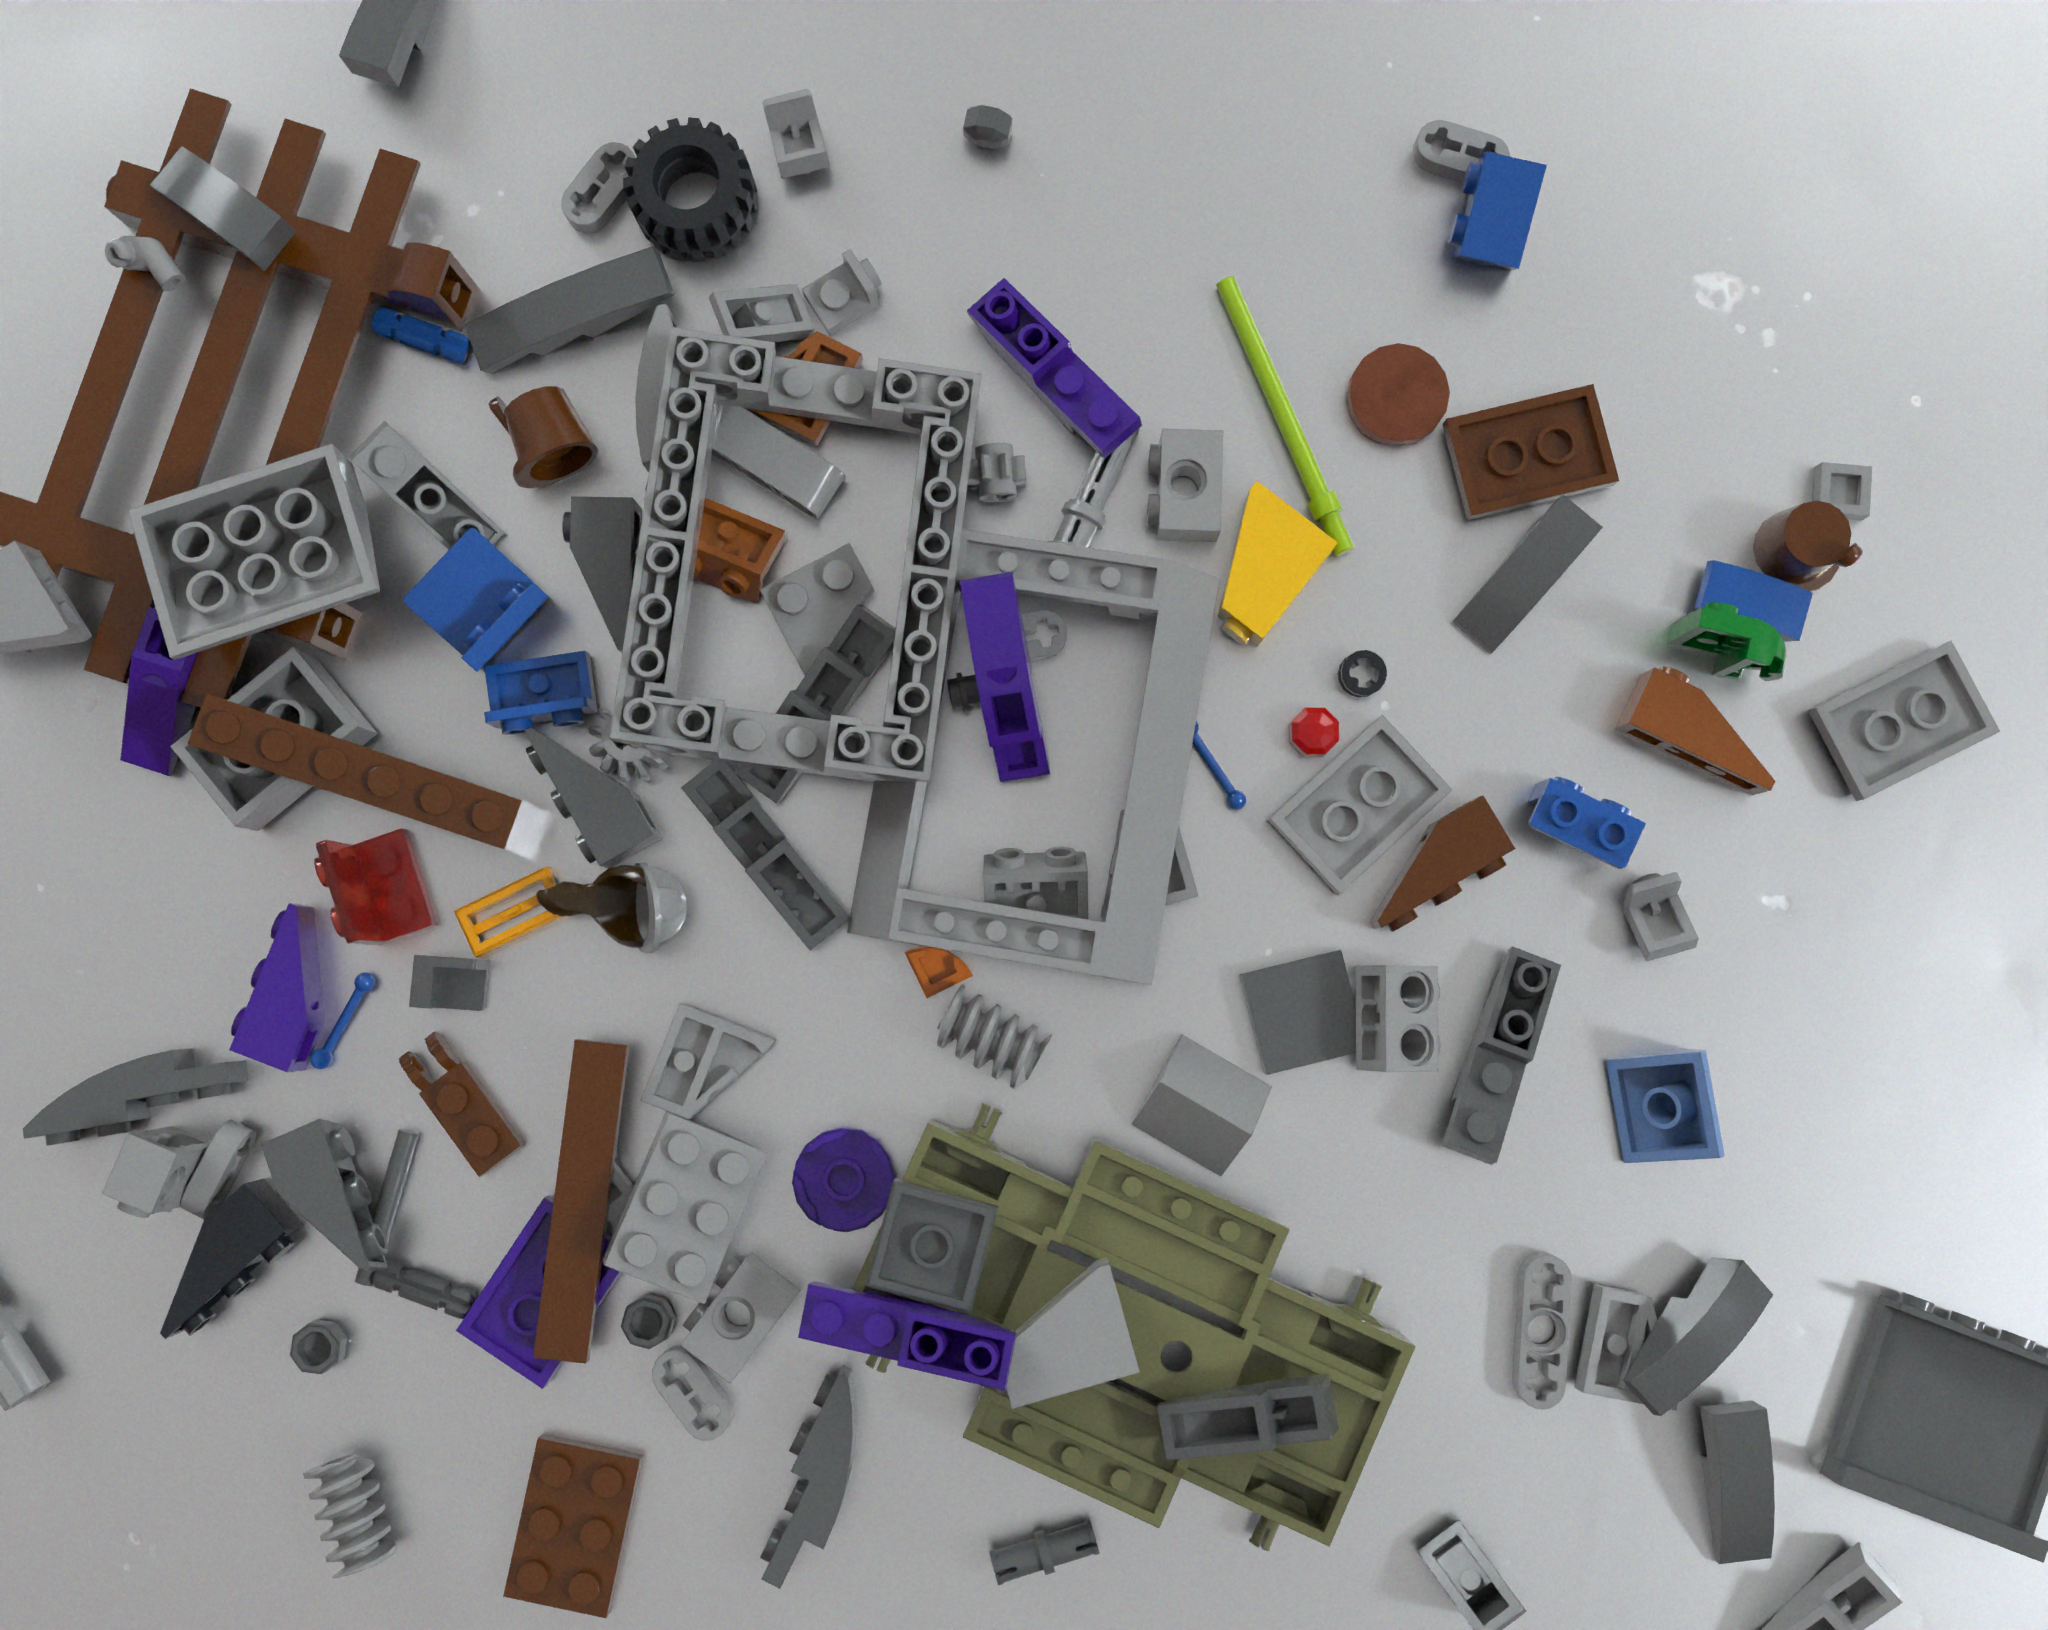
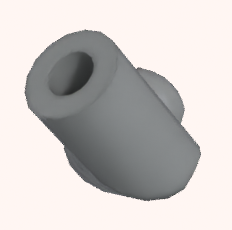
M121 236L120 238L111 239L106 244L105 256L111 265L127 270L150 271L164 291H173L182 286L186 280L185 275L157 239L140 236Z

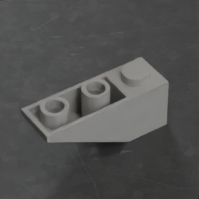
M385 420L349 456L352 463L448 550L470 528H475L491 544H494L505 533Z

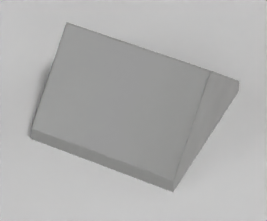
M1181 1035L1131 1124L1217 1175L1222 1176L1252 1136L1272 1086L1188 1037Z

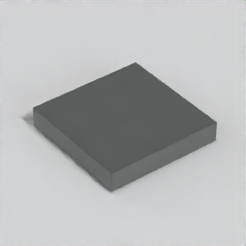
M1341 950L1240 974L1265 1075L1356 1053V1005Z
M895 1178L866 1286L970 1314L998 1205Z

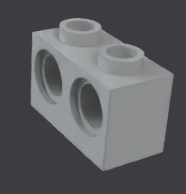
M1355 966L1356 1070L1380 1072L1439 1071L1438 1054L1441 1042L1438 1035V1001L1440 998L1438 966Z
M174 1126L128 1133L102 1194L119 1201L117 1205L119 1210L136 1217L148 1218L151 1214L171 1212L172 1209L181 1207L182 1196L210 1141Z

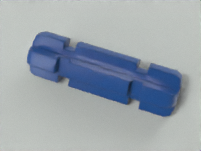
M384 306L378 307L375 310L371 320V329L377 335L390 340H400L399 343L436 356L439 354L443 355L444 359L456 363L465 362L470 351L471 342L464 334L452 330L446 332L442 330L443 327L407 314L399 315L398 311Z

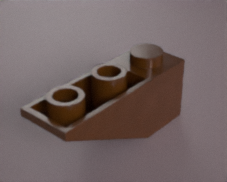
M1483 795L1472 799L1428 825L1369 923L1373 929L1382 928L1387 925L1390 931L1393 932L1416 919L1418 915L1414 908L1429 899L1437 906L1462 892L1463 890L1458 882L1476 873L1479 880L1507 865L1502 856L1516 848Z

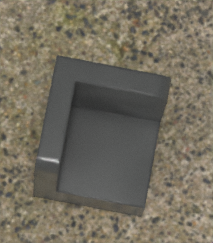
M414 955L409 1007L484 1010L486 1007L490 960Z

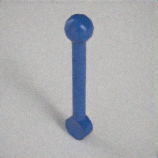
M1196 721L1192 744L1227 794V805L1233 810L1242 809L1246 804L1245 794L1242 791L1235 790L1199 736V725Z
M362 972L355 978L354 984L356 988L324 1046L311 1054L310 1062L314 1068L325 1069L333 1064L334 1055L332 1051L365 992L371 991L375 986V978L370 973Z

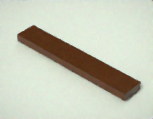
M575 1039L533 1358L584 1364L590 1360L630 1048L628 1044Z

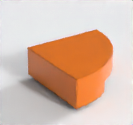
M920 947L904 952L926 998L934 996L973 976L968 966L960 958L946 950Z

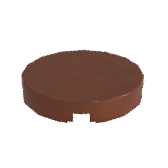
M1401 343L1382 346L1365 356L1352 374L1348 387V407L1350 416L1360 431L1376 442L1387 445L1392 443L1398 445L1417 443L1434 431L1447 411L1450 395L1447 376L1435 357L1419 347Z

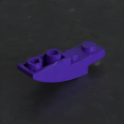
M1005 278L967 309L969 317L1025 384L1073 434L1078 432L1104 459L1142 426L1140 416L1073 352L1070 341Z
M1013 572L961 580L963 606L978 693L989 746L993 748L999 780L1004 782L1050 774V761L1032 678V664Z
M813 1281L808 1284L798 1338L898 1361L897 1366L1005 1391L1017 1333L968 1315L874 1290L861 1292Z

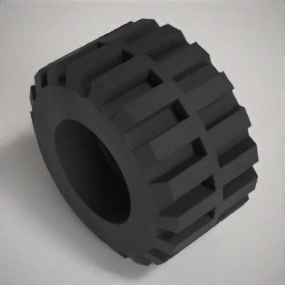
M688 117L687 125H680L678 118L667 120L669 128L660 131L657 125L649 129L647 132L650 139L646 143L638 139L633 146L637 157H627L624 168L629 177L623 178V189L628 197L626 199L647 240L651 239L654 246L663 254L669 249L674 259L684 261L686 254H691L694 262H705V254L713 252L717 259L726 255L723 247L730 243L734 248L741 244L743 241L739 232L743 230L749 233L754 224L750 213H757L758 201L755 195L757 188L743 149H739L737 140L729 132L723 136L721 127L711 121L706 128H703L700 118ZM705 173L719 180L712 197L701 206L692 209H679L665 203L666 195L672 184L684 175Z

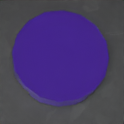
M839 1127L822 1132L804 1146L795 1164L792 1185L796 1202L809 1220L833 1231L850 1232L866 1228L883 1215L887 1207L893 1180L897 1175L892 1155L880 1139L863 1129Z

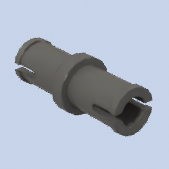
M1090 1519L1084 1523L1046 1535L1044 1530L1033 1532L1035 1537L1033 1539L989 1551L998 1586L1004 1582L1044 1570L1045 1575L1055 1573V1566L1093 1554H1100Z

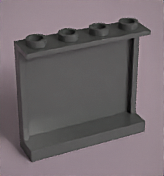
M1902 1292L1900 1300L1896 1301L1879 1295L1820 1474L1842 1487L2044 1563L2048 1551V1541L2034 1533L2048 1493V1357L2032 1352L2035 1341L2003 1329L1999 1339L1982 1333L1985 1322L1952 1311L1949 1320L1932 1314L1935 1304Z

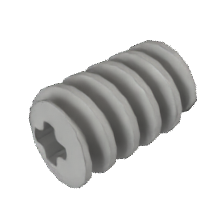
M962 984L955 993L937 1027L939 1030L937 1046L943 1049L956 1039L955 1056L959 1059L974 1049V1067L980 1069L989 1060H993L991 1075L995 1079L1001 1077L1006 1071L1011 1070L1010 1087L1015 1090L1030 1077L1052 1034L1040 1044H1037L1038 1026L1033 1024L1022 1034L1018 1033L1020 1016L1014 1014L1005 1023H1000L1002 1006L996 1004L985 1014L982 1013L983 996L978 994L966 1004L963 1002L965 985Z
M351 1454L334 1459L303 1473L304 1479H321L322 1484L308 1495L310 1500L326 1499L328 1503L314 1517L315 1520H332L333 1526L320 1535L321 1541H338L339 1544L336 1549L325 1556L326 1562L344 1563V1568L332 1578H340L372 1568L384 1562L397 1550L395 1541L380 1540L391 1530L389 1520H373L384 1511L386 1506L381 1499H367L377 1492L380 1484L378 1479H361L375 1466L370 1458H356L359 1454Z

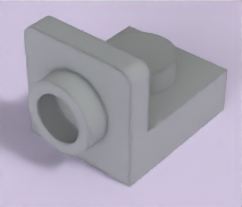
M851 249L842 253L843 264L802 288L805 299L829 336H832L880 306L876 288L882 285L878 274L867 258L859 262Z

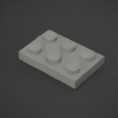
M1952 640L1808 710L1855 801L1864 800L2000 732Z
M1382 714L1276 811L1268 821L1330 888L1339 895L1453 789Z

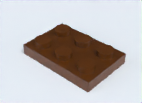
M1594 384L1447 418L1442 424L1467 520L1555 500L1563 494L1568 497L1614 486L1619 482Z
M546 1434L538 1437L503 1597L607 1618L611 1612L644 1455Z

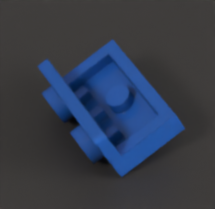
M587 651L484 666L490 711L484 712L485 723L497 729L501 728L504 735L522 734L529 728H533V723L551 720L554 727L574 726L584 723L583 715L596 714L598 712L590 654Z
M1555 777L1554 779L1549 778L1535 784L1528 803L1535 806L1528 822L1531 828L1617 869L1627 866L1646 825L1645 822L1630 816L1631 810L1622 804L1608 799L1599 801L1584 794V788L1571 780Z

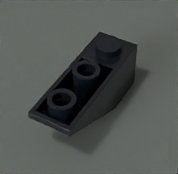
M265 1179L244 1183L204 1219L160 1334L164 1339L184 1331L189 1336L199 1331L215 1317L216 1313L211 1309L224 1296L231 1300L239 1295L256 1279L251 1274L256 1267L264 1260L268 1264L273 1263L295 1244L290 1237L304 1224Z

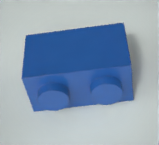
M1487 151L1479 156L1478 163L1470 162L1462 186V193L1469 194L1464 215L1456 214L1449 236V244L1456 245L1453 257L1511 271L1519 269L1547 165Z

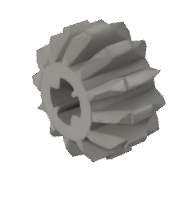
M603 707L598 709L599 717L605 720L606 723L604 727L590 726L588 733L602 739L601 742L593 744L589 748L592 756H605L599 767L601 771L609 774L618 768V780L628 783L635 770L639 779L646 782L651 777L649 764L652 763L662 771L668 767L666 761L658 757L660 752L641 747L635 749L629 745L623 747L626 743L611 740L610 733L613 714Z

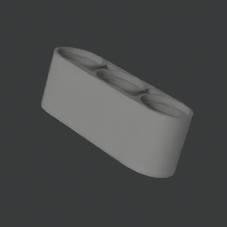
M718 405L712 455L807 515L819 519L845 479V474L823 457L743 407Z

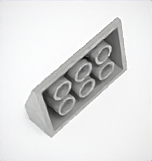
M333 444L128 510L169 656L173 660L380 592L368 513L353 464Z

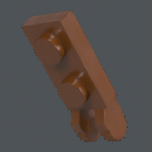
M434 1031L424 1040L429 1052L448 1071L435 1081L422 1060L410 1051L399 1058V1063L411 1082L421 1090L419 1093L421 1098L478 1177H481L524 1146L525 1143L468 1063L461 1062L441 1034Z

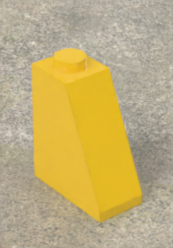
M1257 480L1250 488L1245 499L1217 616L1224 621L1221 627L1231 638L1242 645H1246L1250 641L1256 647L1263 641L1338 544L1337 541Z

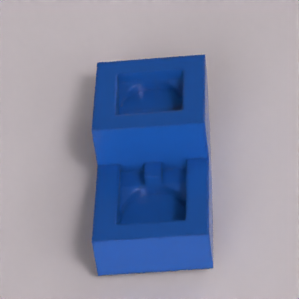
M1712 560L1707 561L1694 609L1697 610L1702 606L1706 607V604L1710 602L1730 604L1739 609V615L1756 618L1770 624L1778 631L1783 641H1800L1813 593L1766 574Z

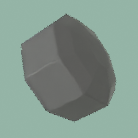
M985 105L970 107L966 112L963 135L968 141L979 147L995 149L1009 145L1013 126L1012 117L995 107Z
M646 1294L626 1306L620 1327L631 1345L651 1349L671 1336L676 1315L667 1299Z
M314 1320L293 1335L290 1357L301 1372L323 1374L345 1358L347 1336L336 1322Z

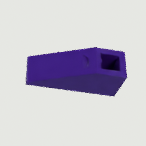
M151 607L147 611L131 656L120 760L172 776L178 756L170 746L187 733L196 706L181 702V698L198 652L176 660L170 658L157 611Z
M289 903L286 910L278 914L272 925L270 935L274 939L267 958L262 959L253 972L251 986L254 990L247 1007H243L233 1021L231 1035L234 1036L229 1050L279 1070L295 1072L306 1070L325 1019L314 908L308 905Z

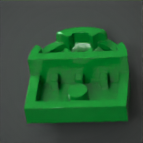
M1710 602L1706 604V607L1702 606L1670 625L1667 639L1668 645L1716 655L1712 672L1714 676L1739 679L1744 669L1760 670L1759 677L1764 681L1778 680L1783 677L1787 654L1781 635L1774 627L1762 620L1739 615V609L1736 606Z

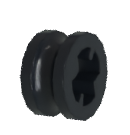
M1368 650L1356 651L1346 657L1339 665L1337 673L1338 682L1349 695L1358 698L1368 697L1379 691L1385 684L1387 677L1386 665L1383 659L1375 652ZM1358 660L1366 661L1367 670L1375 671L1374 681L1371 679L1366 682L1367 688L1358 687V678L1350 677V667L1354 669L1359 666Z

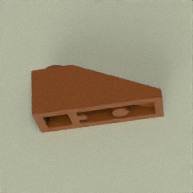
M1661 666L1659 669L1654 667L1639 675L1615 730L1749 794L1756 795L1772 790L1775 783L1773 777L1703 690L1688 683L1689 677L1686 674L1671 667Z

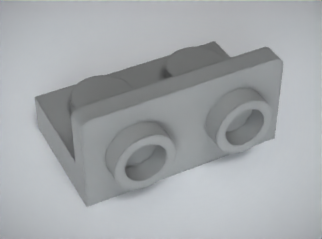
M1053 847L1046 850L1045 853H1024L1020 849L1004 848L997 850L994 854L984 855V902L1088 920V871L1085 852H1076L1070 847Z

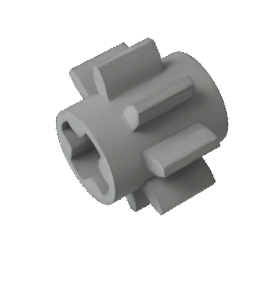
M988 443L975 448L976 459H971L967 489H978L979 500L983 502H1003L1016 498V486L1026 485L1025 456H1013V446L1008 443Z

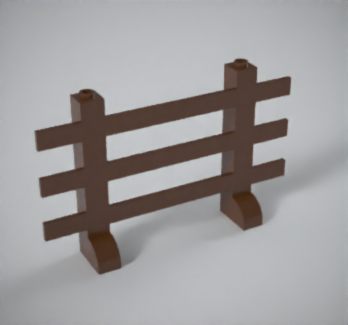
M190 88L160 171L157 172L121 160L116 175L108 182L106 188L107 200L104 207L125 225L138 229L136 236L157 239L174 261L181 243L233 259L144 505L198 488L276 273L328 289L329 291L266 465L320 447L371 304L384 306L400 313L462 332L478 286L449 250L424 243L409 242L404 245L403 249L392 246L421 166L418 160L380 148L351 230L346 232L297 216L326 133L321 129L285 118L256 198L279 214L296 233L265 271L234 248L229 247L150 186L181 146L208 164L211 163L232 106L228 100ZM127 269L122 271L38 502L34 503L0 492L1 548L13 541H17L40 550L57 579L61 568L114 585L84 670L127 684L129 679L131 656L149 607H155L135 534L81 518V514L164 291L150 271ZM344 603L260 632L345 660L362 612ZM252 634L198 652L181 702L201 708L206 693L228 700Z

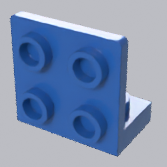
M470 528L404 596L403 602L463 655L461 659L478 672L543 605L549 596L475 528Z

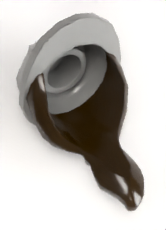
M646 862L635 863L634 866L620 865L608 868L591 884L582 885L563 881L551 888L539 890L536 894L540 905L549 912L559 916L590 915L607 935L617 943L638 948L644 953L655 952L658 949L659 943L672 938L681 929L687 911V898L678 880L665 870L649 867Z

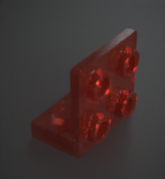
M401 828L354 845L331 840H323L316 843L319 857L314 860L315 870L322 885L326 888L329 887L335 905L330 910L333 926L340 937H345L348 944L381 946L438 926L407 829Z

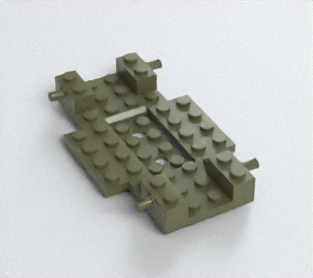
M982 1103L971 1131L954 1130L930 1119L902 1180L998 1205L971 1313H964L866 1286L880 1229L852 1290L861 1292L874 1290L955 1311L1010 1331H1015L1088 1268L1069 1257H1064L1047 1249L1051 1240L1097 1260L1108 1257L1110 1266L1244 1328L1242 1336L1238 1337L1215 1324L1201 1320L1173 1307L1167 1302H1162L1114 1279L1140 1373L1119 1378L1120 1380L1165 1401L1237 1386L1329 1374L1339 1426L1331 1440L1276 1445L1273 1451L1166 1460L1157 1409L1158 1403L1108 1381L1013 1409L1008 1393L998 1396L995 1388L983 1386V1390L963 1432V1438L1157 1528H1160L1182 1478L1260 1514L1261 1516L1252 1537L1249 1539V1542L1258 1548L1261 1546L1263 1550L1270 1551V1546L1280 1524L1330 1547L1416 1347L1404 1335L1382 1326L1371 1315L1384 1286L1363 1277L1351 1306L1348 1304H1334L1310 1292L1307 1295L1270 1278L1269 1276L1290 1229L1096 1139H1094L1073 1187L1025 1166L1024 1161L1000 1151L990 1141L999 1117L1003 1113L996 1108L993 1109L987 1125L983 1126L991 1106ZM1174 1341L1185 1343L1189 1346L1192 1353L1191 1362L1188 1367L1178 1372L1169 1371L1165 1368L1160 1358L1165 1345ZM869 1355L865 1364L873 1369L878 1356ZM882 1357L876 1371L886 1373L891 1359Z

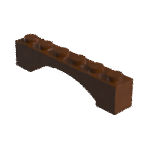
M207 693L188 741V745L501 849H505L522 802L520 799Z

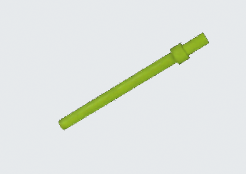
M1235 277L1224 278L1216 284L1217 289L1311 500L1307 505L1315 522H1321L1325 533L1338 542L1333 550L1336 557L1344 555L1355 547L1339 514L1343 511L1342 505L1334 490L1329 491Z

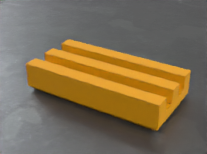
M551 867L541 868L454 910L474 957H482L564 917L555 915L547 910L483 942L480 941L479 935L541 906L536 895L473 925L470 917L540 883H543L545 889L557 885L553 878L554 873Z

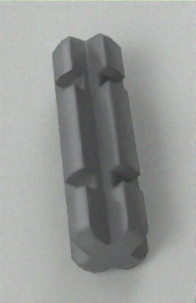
M386 1259L388 1269L376 1271L372 1283L375 1288L389 1293L397 1290L398 1296L435 1310L443 1307L445 1308V1314L459 1319H464L476 1301L477 1293L472 1289L461 1285L453 1288L450 1281L415 1268L408 1269L407 1271L404 1264L391 1259Z

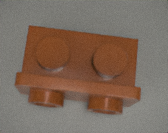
M705 498L694 578L721 589L731 597L744 598L757 603L762 595L760 589L763 588V579L784 544L785 530Z

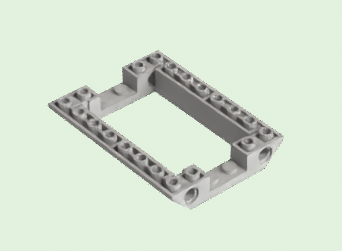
M670 327L610 739L669 755L872 782H929L982 373L879 358L877 371L777 357L775 342ZM719 404L921 434L883 727L863 724V719L832 714L830 721L730 708L726 707L725 700L693 696L692 701L676 699Z
M962 529L939 712L961 592L958 587H961V580L1013 572L1016 591L1020 594L1106 606L1110 615L1141 619L1142 614L1157 617L1106 921L1099 922L908 889L927 782H874L847 933L1152 986L1220 578L1163 558Z

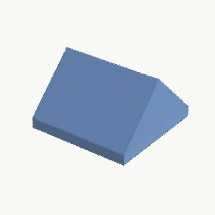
M1680 1048L1606 1060L1624 1163L1725 1157L1706 1050Z

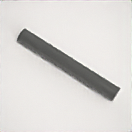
M398 1129L372 1219L373 1224H377L383 1231L387 1244L419 1137V1133L405 1129ZM358 1268L355 1282L364 1286H374L372 1282L376 1271Z

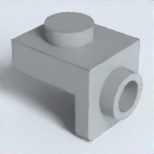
M803 89L764 99L762 102L781 178L808 174L812 171L830 167L811 91Z
M1677 872L1663 876L1658 873L1647 874L1628 886L1622 910L1646 962L1694 949L1697 946L1698 935L1678 895L1682 881Z

